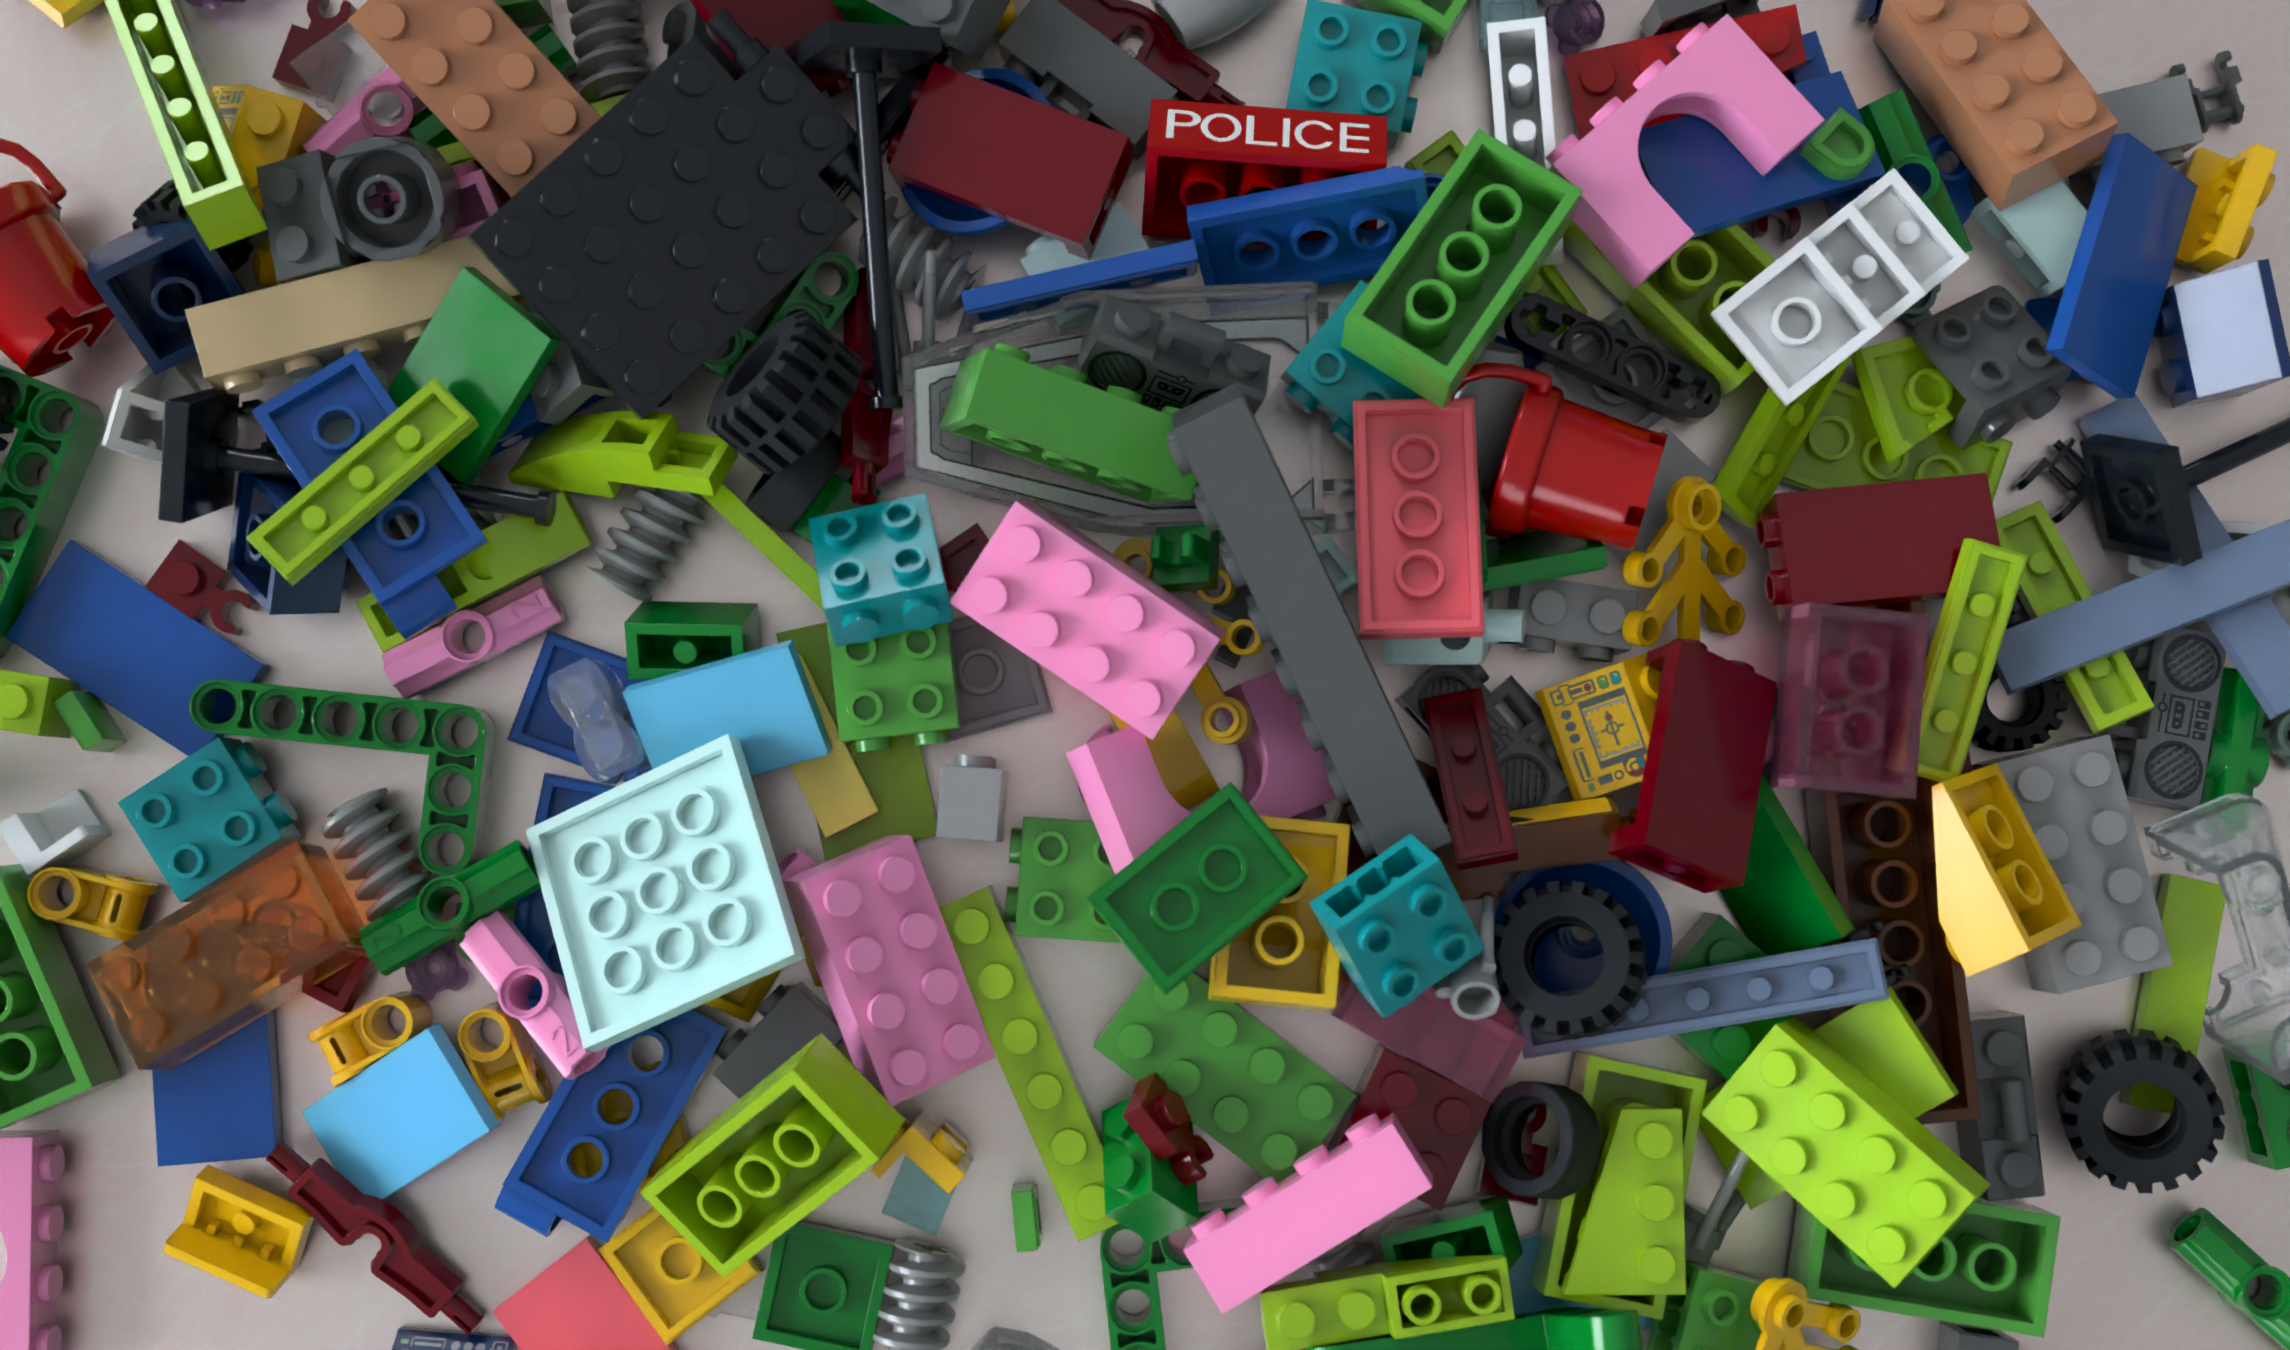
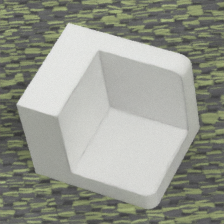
M81 789L70 790L38 813H14L0 823L1 836L27 875H36L41 870L50 867L67 866L112 835L85 792Z

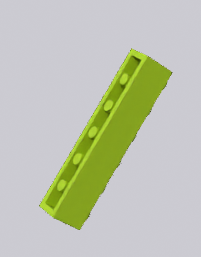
M104 0L182 204L209 250L217 249L267 230L268 227L177 1Z
M992 885L940 907L941 915L991 1045L1078 1242L1119 1224L1105 1215L1102 1134L1008 922H1005V914Z

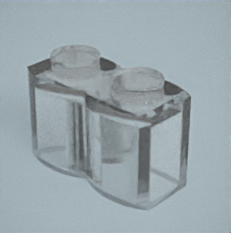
M585 657L548 675V691L553 707L560 718L574 729L573 739L576 754L583 768L593 779L599 783L617 784L651 767L633 719L627 714V704L622 694L624 687L618 676L609 666L601 661Z

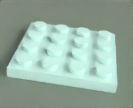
M730 734L713 740L526 829L584 1050L598 1052L806 958L740 740Z

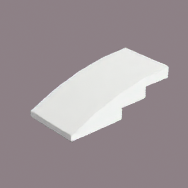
M1893 168L1712 311L1710 315L1786 407L1970 258L1898 171Z

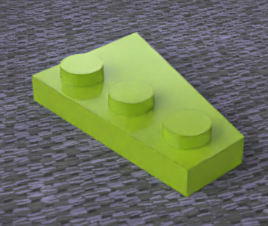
M1912 336L1861 348L1851 358L1887 464L1955 419L1966 401L1913 341Z
M1616 1107L1595 1175L1597 1179L1586 1217H1582L1576 1237L1578 1243L1570 1269L1565 1272L1560 1292L1564 1296L1686 1295L1682 1109L1678 1107Z

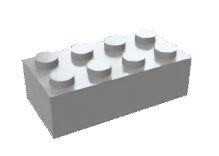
M2110 734L2082 736L1972 764L1973 771L1994 763L1998 764L2082 923V926L2023 954L2032 990L2063 994L2172 966V957Z

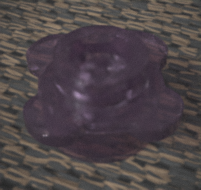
M1564 0L1560 4L1549 5L1544 15L1546 17V25L1552 28L1554 35L1559 40L1558 50L1563 56L1579 53L1580 46L1595 42L1603 33L1605 24L1604 12L1596 0ZM1572 18L1575 20V27L1572 26Z
M454 938L404 966L407 980L412 986L411 993L420 1001H430L437 992L446 989L453 991L461 990L467 984L469 975L466 969L460 967ZM433 962L440 966V970L436 974L430 971V965Z

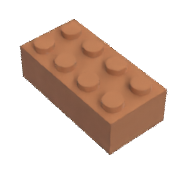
M368 0L347 19L351 26L511 197L519 192L602 117L495 0Z
M1883 0L1873 39L1999 212L2102 160L2119 122L2026 0Z

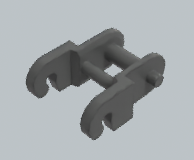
M2228 50L2217 53L2215 57V70L2221 86L2200 92L2199 88H2194L2192 80L2188 79L2202 134L2208 131L2209 123L2227 118L2230 124L2235 125L2239 124L2243 118L2245 108L2241 104L2236 85L2242 82L2237 65L2227 66V61L2232 59L2231 52ZM2181 63L2172 66L2169 71V77L2185 74V65ZM2219 95L2222 107L2206 111L2203 100Z

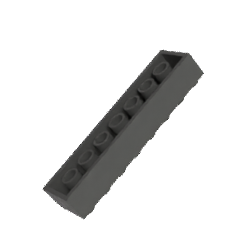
M1239 383L1228 386L1172 413L1173 431L1166 434L1169 440L1167 445L1181 475L1185 476L1193 472L1200 485L1193 489L1197 509L1208 531L1211 533L1220 528L1226 539L1219 543L1223 553L1221 557L1236 588L1247 584L1251 591V595L1245 597L1249 607L1247 610L1262 643L1272 639L1276 643L1277 648L1271 650V654L1275 661L1274 667L1289 698L1299 693L1301 695L1302 701L1296 703L1301 715V724L1314 751L1326 748L1328 752L1321 756L1327 769V778L1340 805L1349 801L1353 804L1346 807L1353 823L1351 827L1365 857L1367 858L1374 854L1380 855L1410 833L1430 851L1452 842L1439 806Z

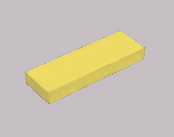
M799 654L833 748L829 755L793 764L790 767L825 838H829L881 811L848 745L840 742L838 725L804 656Z

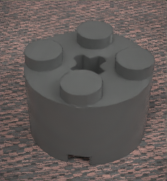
M370 137L357 140L344 147L336 155V159L330 166L327 176L323 178L320 188V203L329 229L344 245L347 244L350 248L375 261H396L422 255L436 248L457 229L461 208V194L457 178L445 158L434 146L408 137ZM392 190H397L400 195V202L395 204V206H386L383 195L389 194Z

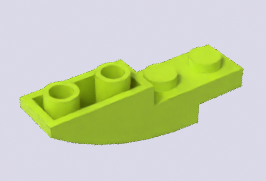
M610 411L571 418L538 433L532 438L509 472L508 477L512 484L615 498L624 483L715 496L739 455L733 447L719 436L679 431L674 413L652 411L643 420H639L632 411Z
M567 491L556 494V512L550 527L536 525L534 518L512 515L481 530L488 541L486 544L436 574L458 608L411 638L405 640L372 592L355 601L382 652L385 653L439 626L455 612L468 610L488 598L506 592L593 544L594 541Z
M1504 1255L1427 1258L1345 1267L1313 1272L1314 1278L1271 1285L1258 1293L1267 1350H1299L1390 1334L1396 1340L1515 1319L1507 1260Z

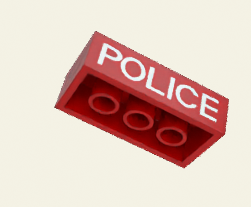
M1151 98L1142 235L1192 239L1187 223L1186 206L1386 168L1387 117ZM1378 219L1365 221L1359 227L1365 230H1375ZM1314 230L1303 234L1301 237L1307 241H1316L1324 238L1327 233ZM1261 241L1251 242V244L1269 245Z

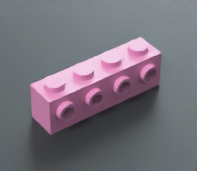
M1376 1113L1363 1118L1346 1130L1345 1134L1349 1139L1348 1141L1330 1152L1327 1151L1324 1145L1314 1148L1293 1163L1297 1172L1279 1183H1276L1272 1176L1258 1182L1242 1194V1198L1245 1201L1243 1205L1226 1215L1221 1208H1217L1190 1226L1194 1234L1189 1237L1183 1251L1222 1314L1433 1188V1175L1394 1113L1382 1120L1378 1118Z

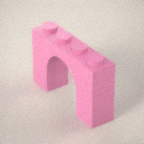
M1728 14L1710 29L1703 22L1698 24L1676 45L1675 48L1681 53L1667 66L1661 59L1655 61L1634 81L1633 86L1638 90L1624 103L1617 96L1612 98L1590 119L1589 122L1595 127L1581 140L1574 134H1571L1546 158L1552 165L1549 171L1583 190L1573 218L1574 223L1634 289L1673 257L1695 234L1658 194L1644 175L1638 155L1639 135L1644 124L1654 118L1667 114H1688L1704 119L1718 128L1764 177L1803 143L1825 120Z
M1276 670L1225 691L1226 697L1236 698L1244 702L1249 707L1253 718L1252 729L1249 735L1243 741L1237 743L1244 769L1241 789L1243 797L1256 813L1262 816L1311 821L1326 816L1327 813L1323 804L1337 799L1327 778V769L1321 757L1326 754L1325 750L1322 748L1316 752L1314 751L1301 724V715L1296 703L1302 701L1300 693L1289 698ZM1223 709L1231 727L1233 723L1232 713L1228 709ZM1132 726L1088 742L1066 754L1115 875L1192 813L1182 807L1170 795L1160 777L1144 735Z
M59 1130L0 1131V1231L5 1242L7 1256L5 1274L0 1284V1350H61L62 1331L56 1325V1300L59 1298L63 1287V1272L61 1267L57 1265V1240L60 1238L64 1227L63 1209L58 1205V1180L61 1178L65 1167L64 1150L59 1145Z

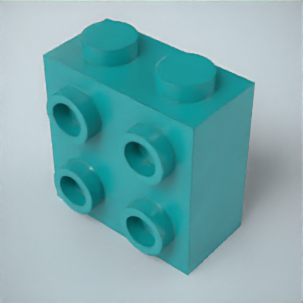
M1307 0L1286 109L1386 116L1387 148L1395 149L1400 133H1411L1418 98L1408 97L1411 76L1421 78L1425 66L1429 43L1418 41L1422 21L1318 0Z
M1363 280L1358 282L1280 377L1288 384V387L1284 390L1286 396L1309 414L1315 408L1333 422L1329 431L1341 443L1353 451V401L1417 399L1420 396L1341 347L1345 317L1368 286Z
M926 493L808 519L823 609L835 647L852 643H863L878 637L914 629H926L936 624L954 621L937 535Z
M218 737L118 802L180 902L204 901L302 837L293 823L298 819L293 805L281 792H274L262 774L267 769L263 758L250 743H242L241 739Z
M1411 833L1309 903L1357 991L1384 1019L1398 1009L1410 1004L1421 993L1450 973L1459 970L1467 961L1485 950L1441 860Z

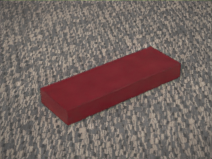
M1478 687L1423 698L1458 871L1518 860V851L1482 688Z

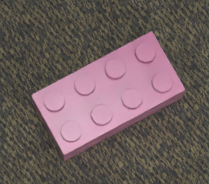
M1029 497L1016 500L949 602L1151 740L1154 739L1227 632Z
M911 835L884 836L782 880L854 1067L892 1106L996 1057Z

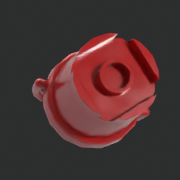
M0 138V153L17 159L44 186L42 187L34 181L11 182L0 187V350L13 363L17 364L27 376L35 377L47 374L72 361L73 358L67 352L68 350L78 345L81 341H84L90 348L108 332L117 319L87 277V259L60 224V210L62 207L58 202L67 194L65 187L44 163L18 143Z
M1484 362L1474 365L1452 398L1469 382L1486 377L1503 378L1528 384L1505 449L1490 505L1488 520L1484 519L1485 535L1506 540L1512 534L1520 535L1525 529L1610 544L1633 551L1668 435L1636 426L1564 399L1563 391L1552 385V377L1546 373L1513 364Z

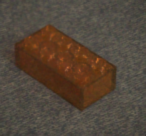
M294 841L85 964L138 1070H172L302 993L309 987L366 955L360 942L361 935L359 929L364 927L365 924L324 847Z

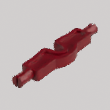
M1057 0L1116 45L1128 36L1139 37L1143 41V45L1139 48L1138 54L1134 58L1177 89L1179 101L1246 105L1244 101L1239 100L1219 86L1220 72L1176 42L1169 25L1148 7L1128 0Z
M862 267L857 270L859 274L857 293L844 309L843 344L861 358L863 368L856 391L841 415L840 463L842 466L852 469L851 501L853 503L859 501V505H871L876 502V474L888 466L889 434L893 411H870L869 398L875 397V393L863 381H874L866 267Z
M284 1140L265 1159V1161L271 1163L294 1183L287 1191L288 1196L307 1211L339 1245H352L367 1233L377 1236L381 1241V1249L371 1261V1272L406 1297L425 1315L433 1318L441 1310L466 1335L484 1318L485 1314L478 1311L457 1293L463 1285L462 1279L421 1244L419 1235L412 1223L396 1207L375 1196L363 1194L322 1158H318L310 1165L288 1146Z

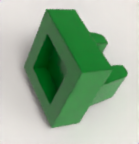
M1206 525L1156 528V533L1151 538L1150 561L1153 564V582L1168 592L1217 589L1220 531L1215 530L1210 533Z

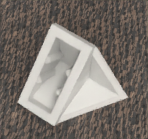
M180 363L157 375L154 374L147 364L117 389L101 445L134 458L161 465L165 400L199 392L202 389Z

